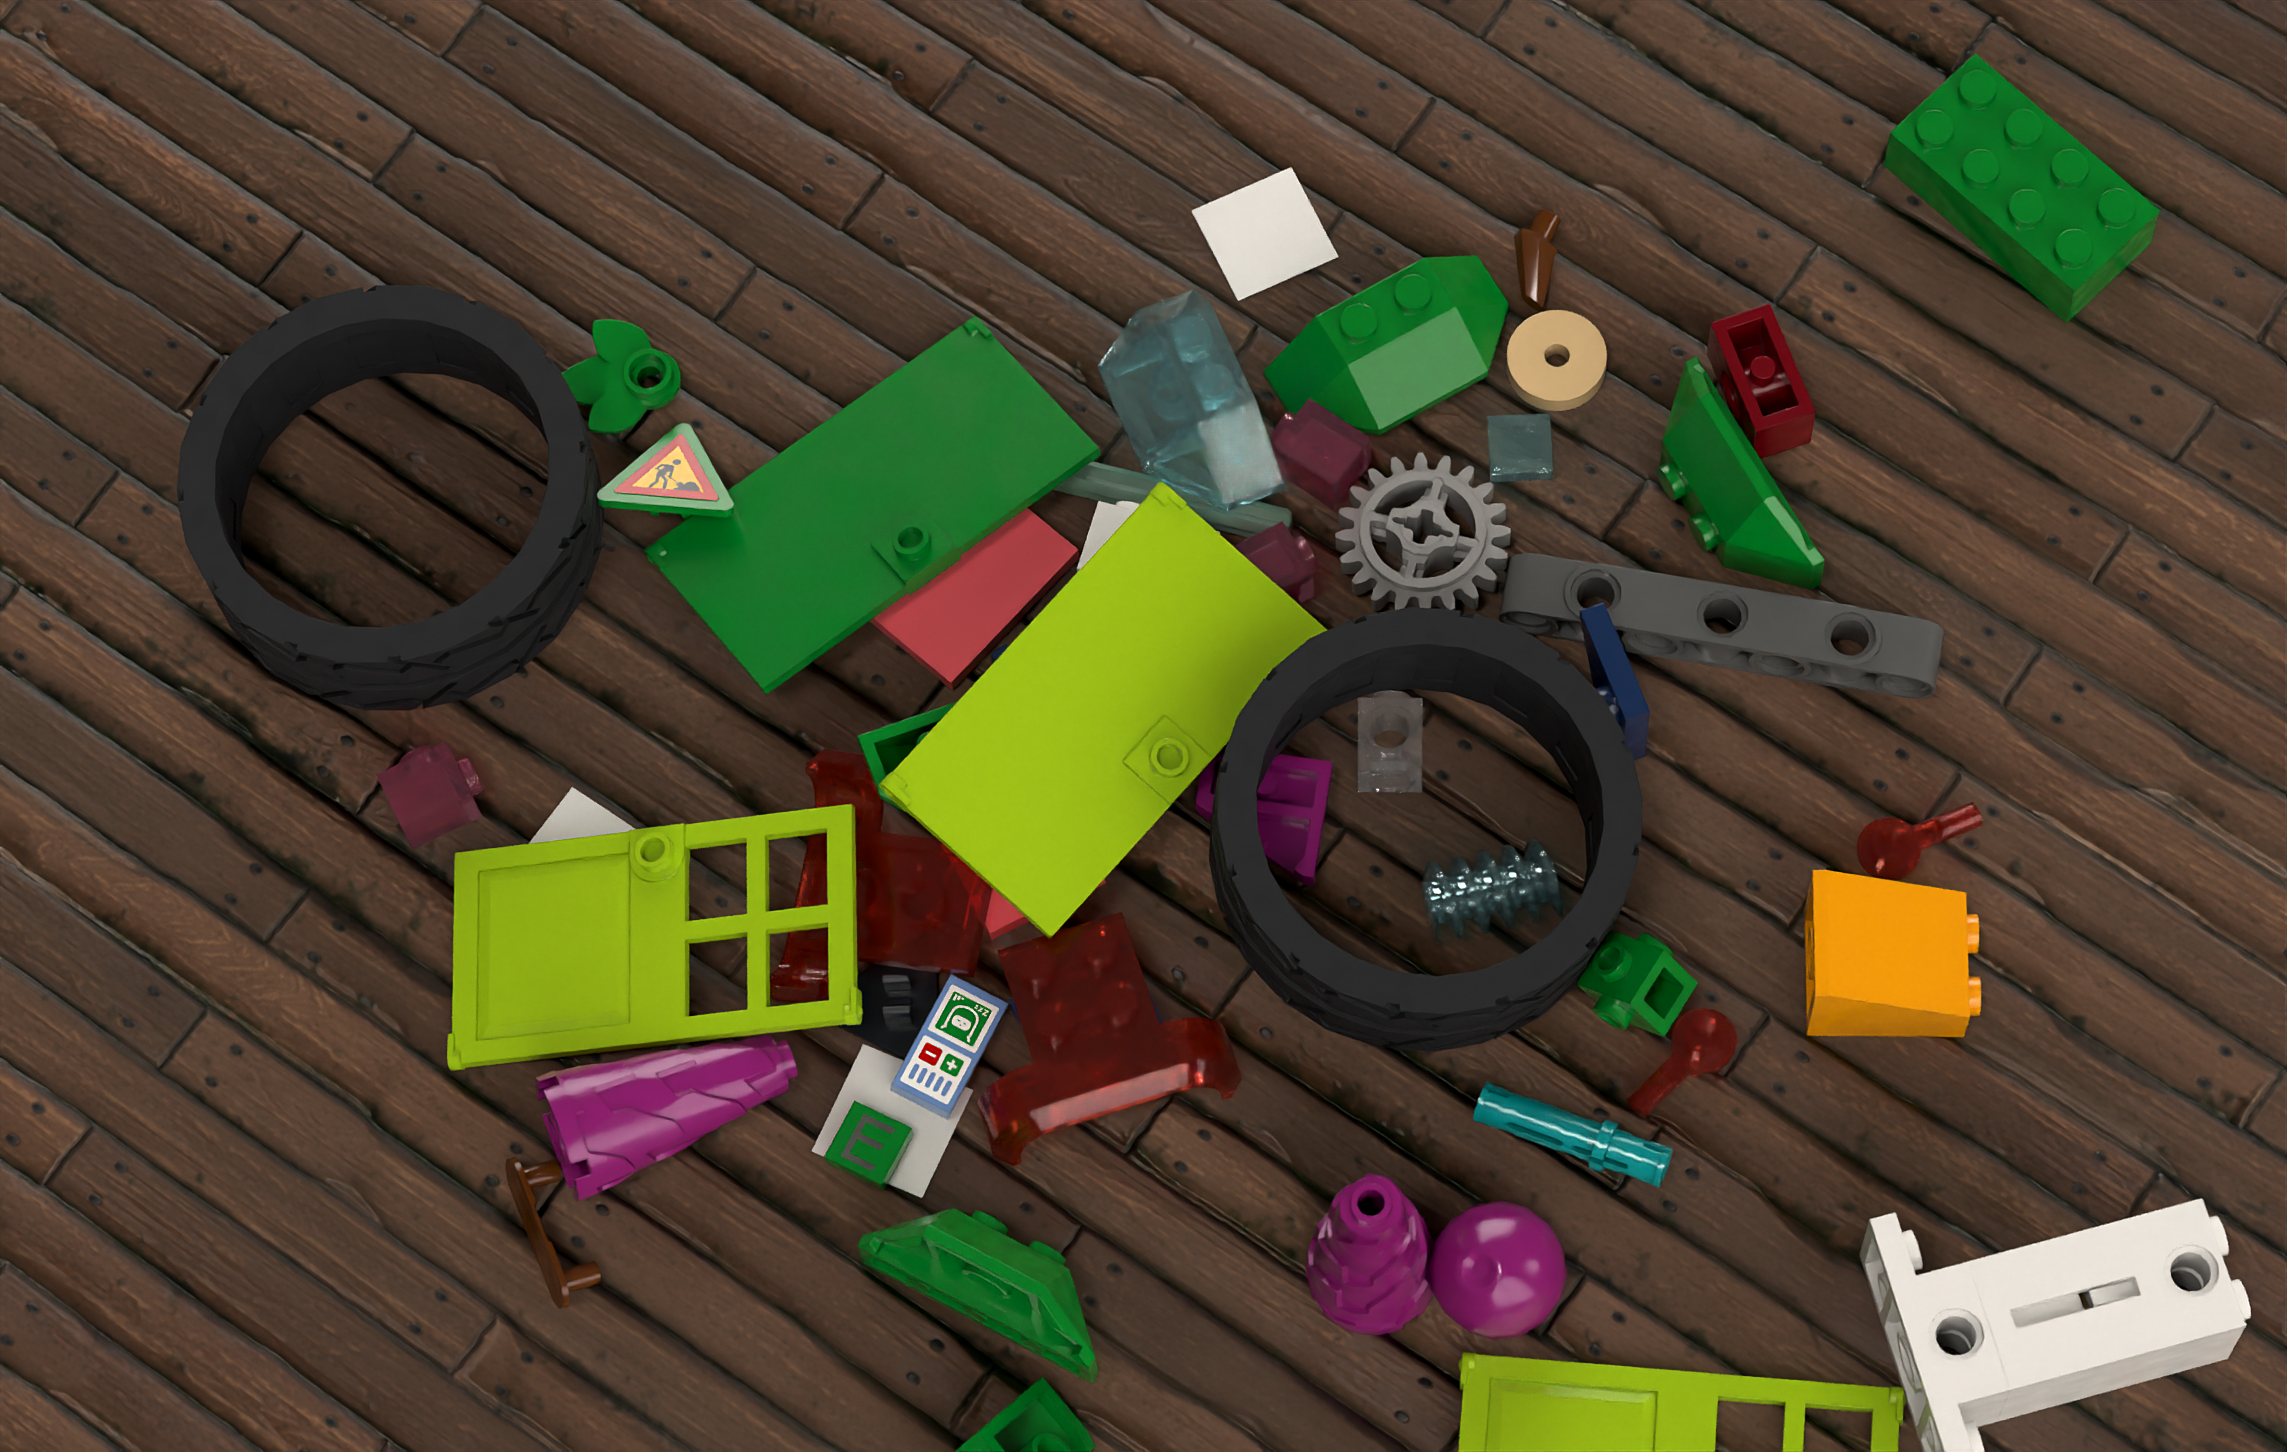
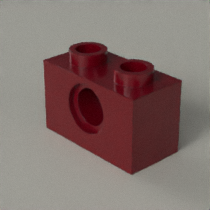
M1770 303L1711 322L1707 356L1732 415L1759 458L1762 459L1810 443L1816 411Z

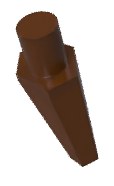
M1539 210L1530 229L1522 228L1514 235L1521 297L1531 308L1538 312L1544 306L1554 257L1558 251L1550 242L1561 223L1560 218L1548 210Z

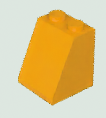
M1812 870L1804 909L1806 1036L1964 1037L1970 1016H1980L1981 1010L1980 977L1969 976L1968 953H1978L1979 919L1977 914H1967L1966 892L1830 870Z

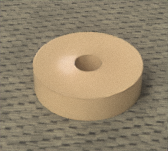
M1549 310L1537 313L1523 321L1510 338L1507 348V375L1515 392L1534 407L1548 411L1574 409L1589 401L1598 392L1604 381L1607 364V350L1604 339L1599 330L1589 320L1579 314L1564 310ZM1558 354L1564 356L1567 359V363L1560 367H1554L1549 365L1546 359L1551 355Z

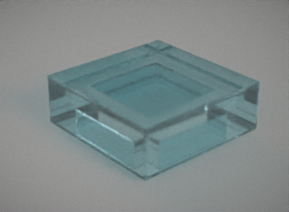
M1550 414L1487 416L1490 482L1553 480Z

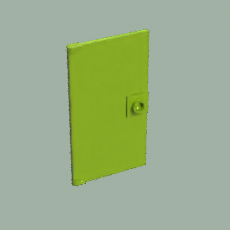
M1162 482L1156 484L1137 509L893 772H890L879 784L880 789L891 800L914 817L1049 939L1052 938L1229 742L1237 716L1262 680L1266 679L1270 671L1308 639L1327 631L1323 625L1187 506V503L1170 487Z

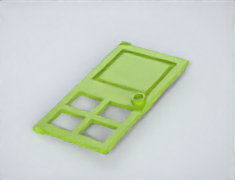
M852 804L692 824L682 823L634 829L627 832L455 853L452 1033L448 1034L447 1063L451 1071L464 1070L469 1067L862 1023V992L858 989L856 827L855 807ZM827 833L828 904L769 911V840ZM747 843V914L689 921L690 850ZM828 927L829 1000L770 1007V934ZM747 937V1010L689 1016V944Z
M1462 1352V1358L1458 1363V1368L1461 1371L1460 1390H1463L1458 1452H1715L1718 1400L1784 1406L1782 1452H1803L1805 1408L1872 1413L1870 1452H1898L1899 1426L1903 1422V1408L1906 1405L1907 1399L1904 1394V1387L1895 1386L1888 1388Z

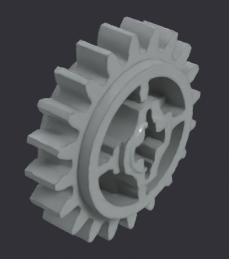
M1423 453L1417 454L1414 469L1409 471L1404 468L1403 463L1397 457L1391 458V477L1385 478L1373 468L1369 469L1368 485L1370 491L1358 486H1352L1349 489L1350 502L1354 508L1344 507L1339 509V525L1344 530L1335 533L1336 549L1346 552L1339 558L1341 574L1356 573L1352 579V593L1356 596L1373 589L1371 610L1375 613L1385 607L1388 602L1395 603V610L1409 607H1439L1440 609L1455 610L1456 600H1461L1473 610L1478 608L1479 595L1476 587L1494 592L1497 586V576L1492 570H1506L1508 553L1501 548L1510 545L1511 531L1510 528L1500 525L1506 520V506L1503 503L1489 505L1493 499L1494 485L1488 482L1472 488L1474 467L1471 465L1464 468L1457 476L1451 475L1450 456L1446 455L1440 460L1435 470L1428 469L1427 460ZM1410 501H1416L1411 506L1405 508H1395L1401 504ZM1446 505L1457 511L1466 520L1472 530L1474 539L1460 535V526L1451 522L1445 514ZM1421 534L1431 535L1425 539L1424 544L1415 543L1418 542ZM1372 539H1375L1377 542H1386V552L1394 555L1401 563L1399 572H1396L1381 560L1373 547ZM1456 562H1460V564L1456 568H1454ZM1452 569L1443 575L1427 578L1435 571Z

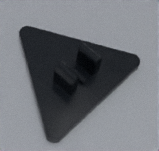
M929 934L921 936L857 975L858 989L862 992V1023L836 1026L905 1060L938 999L937 941L934 936ZM829 993L816 1001L829 1000Z

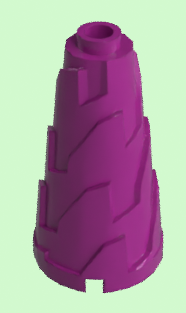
M766 1034L727 1044L713 1043L682 1050L659 1051L608 1063L582 1065L559 1071H551L535 1077L534 1083L538 1101L545 1098L548 1100L551 1112L542 1114L564 1179L568 1188L574 1187L573 1197L578 1202L594 1197L602 1191L619 1184L633 1173L672 1156L693 1144L705 1134L717 1130L721 1125L747 1114L746 1110L789 1091L788 1079L797 1077L798 1073L787 1041L784 1039L775 1043L772 1036Z
M1366 1173L1362 1179H1359L1352 1185L1345 1186L1336 1194L1329 1212L1316 1226L1306 1255V1274L1312 1298H1315L1323 1309V1315L1343 1329L1358 1334L1381 1335L1403 1329V1324L1410 1321L1416 1315L1417 1319L1422 1315L1434 1296L1429 1271L1434 1241L1424 1219L1390 1178Z

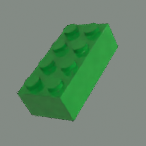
M1976 53L1889 134L1884 166L2065 323L2069 322L2152 242L2160 210Z

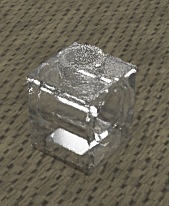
M1394 690L1374 693L1371 698H1358V792H1422L1423 698H1410L1408 694ZM1394 730L1403 734L1407 740L1396 748H1385L1378 745L1374 738L1383 731Z

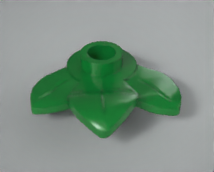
M601 319L593 322L592 335L598 355L575 364L561 373L576 402L585 407H592L588 419L589 430L603 434L620 433L635 426L647 410L658 409L669 404L676 397L681 387V373L676 361L667 353L652 349L649 339L642 328L632 323L613 319ZM655 375L661 378V382L654 387L643 388L640 386L642 380L648 376Z

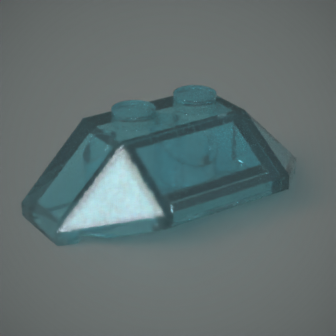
M1195 289L1136 310L1099 364L1098 371L1143 472L1187 493L1208 499L1211 505L1226 512L1285 490L1257 402L1211 303Z

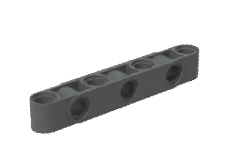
M1516 554L1509 560L1498 619L1500 622L1520 628L1528 634L1585 644L1579 615L1580 610L1584 608L1579 603L1588 597H1600L1610 604L1607 611L1626 652L1903 698H1927L1936 691L1945 632L1941 626L1929 620L1862 609L1852 605L1541 554ZM1714 618H1725L1735 624L1736 629L1727 634H1718L1711 631L1706 626V623ZM1840 639H1850L1856 641L1863 651L1856 655H1844L1839 653L1832 644Z

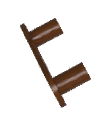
M516 1157L506 1160L505 1169L510 1191L550 1295L559 1309L565 1308L569 1305V1292L601 1283L600 1270L595 1261L562 1270L552 1242L548 1241L531 1189L561 1181V1171L558 1162L552 1159L523 1168Z

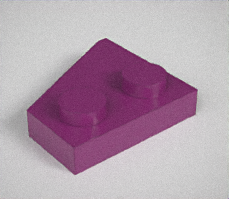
M1227 746L1215 756L1200 775L1196 798V812L1211 821L1213 813L1212 805L1219 769ZM1277 754L1257 791L1259 836L1267 860L1301 883L1314 886L1333 774V762Z

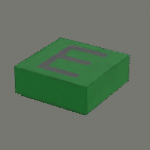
M854 1100L824 1159L827 1164L884 1191L911 1142L914 1132L911 1127Z

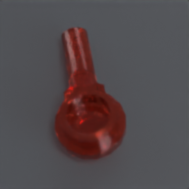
M1971 802L1914 826H1910L1901 819L1896 818L1876 819L1865 826L1858 837L1856 853L1859 864L1866 873L1874 878L1892 881L1903 879L1911 874L1918 865L1921 850L1982 826L1981 814L1975 803Z
M1706 1008L1691 1010L1680 1017L1673 1028L1671 1039L1672 1055L1627 1099L1630 1107L1638 1115L1646 1118L1688 1075L1699 1077L1702 1073L1715 1072L1726 1066L1735 1054L1737 1042L1735 1028L1729 1019L1716 1010Z

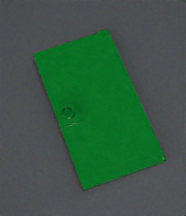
M973 316L730 488L727 492L734 503V513L732 516L725 518L692 515L643 551L648 561L672 585L764 694L767 695L908 593L912 595L958 562L963 553L1101 455V452L1087 434L993 336L985 324L977 316Z

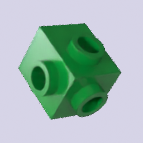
M1610 930L1578 980L1577 985L1596 1003L1592 1008L1593 1013L1610 1026L1625 1031L1630 1024L1664 1037L1698 982L1672 958L1673 952L1656 938L1640 933L1637 939Z

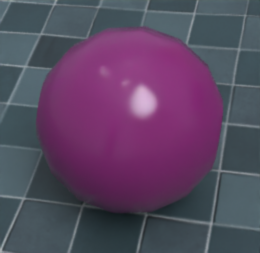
M1505 1201L1476 1204L1453 1218L1435 1241L1429 1264L1432 1292L1444 1313L1469 1333L1494 1340L1522 1336L1543 1323L1562 1298L1567 1277L1564 1248L1552 1227L1527 1207Z

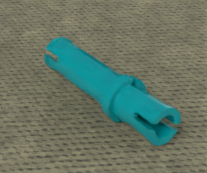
M1491 1082L1485 1083L1474 1111V1122L1498 1128L1534 1143L1573 1155L1576 1158L1589 1162V1168L1592 1170L1603 1172L1604 1168L1637 1178V1180L1660 1188L1665 1178L1673 1154L1672 1147L1648 1141L1619 1129V1123L1605 1119L1603 1123L1587 1119L1528 1096L1525 1097L1511 1092Z

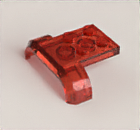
M824 749L806 762L805 772L813 783L815 795L814 808L852 804L855 807L857 962L974 978L993 888L938 839L881 832L884 800L878 796L863 754ZM827 833L809 836L794 908L828 904ZM828 927L788 932L782 959L777 969L770 973V998L772 1000L785 1004L829 1000Z
M1122 912L1058 931L1051 939L1045 935L997 950L1033 1063L999 1078L979 1098L978 1111L993 1157L1012 1166L1018 1165L1022 1162L1021 1153L1023 1149L1033 1140L1044 1134L1187 1089L1213 1088L1220 1092L1222 1099L1232 1098L1242 1080V1076L1226 1028L1216 1020L1200 1017L1175 1019L1159 1024Z

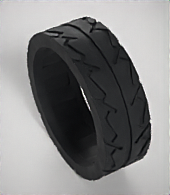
M375 285L366 292L363 291V287L318 297L276 318L268 330L263 327L228 357L203 392L200 406L196 405L181 444L177 497L185 543L234 635L242 639L240 642L270 673L307 694L315 695L322 693L320 697L322 700L360 710L410 711L421 704L423 709L470 698L510 677L518 666L522 669L554 641L581 603L585 589L589 587L602 549L604 507L599 506L597 501V493L602 489V484L592 444L576 399L554 360L551 358L547 359L544 356L547 351L517 322L479 301L464 302L466 296L423 285ZM400 373L446 375L478 384L509 401L539 429L548 444V482L539 517L516 557L492 583L461 605L422 621L383 628L340 626L303 615L273 598L246 571L241 552L242 512L251 479L270 445L301 413L331 393L366 379Z
M1409 607L1365 615L1356 621H1353V619L1318 634L1308 639L1270 671L1266 679L1262 680L1237 716L1220 765L1212 805L1209 865L1219 909L1223 914L1227 915L1223 919L1244 960L1277 996L1289 1000L1287 1002L1288 1005L1326 1030L1373 1046L1387 1045L1386 1048L1437 1052L1484 1043L1493 1037L1496 1039L1538 1019L1577 985L1578 980L1610 930H1612L1625 901L1640 854L1638 844H1641L1643 797L1632 752L1626 744L1621 743L1627 739L1606 700L1572 663L1558 659L1561 654L1520 628L1475 613L1461 615L1459 610ZM1403 689L1452 693L1490 706L1522 726L1553 757L1573 790L1583 821L1587 869L1582 894L1578 903L1552 933L1519 956L1486 969L1459 974L1431 976L1395 972L1357 959L1320 936L1289 904L1269 870L1258 832L1257 791L1277 754L1281 752L1300 729L1331 708L1367 694Z

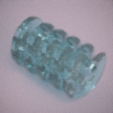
M1536 839L1529 840L1526 843L1523 861L1516 849L1509 844L1501 848L1498 866L1486 850L1476 853L1473 871H1471L1463 857L1460 855L1453 856L1450 859L1448 877H1446L1436 861H1429L1425 864L1422 897L1429 931L1435 944H1439L1441 924L1445 923L1449 925L1455 937L1459 940L1464 938L1466 919L1473 918L1482 934H1487L1490 929L1491 914L1498 912L1508 929L1514 928L1516 911L1520 907L1525 909L1533 923L1540 922L1543 902L1550 903L1558 918L1563 916L1561 891L1554 865L1550 856L1547 855L1541 843Z

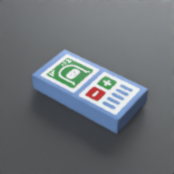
M951 974L895 1076L890 1091L948 1120L1003 1018L1008 1003Z

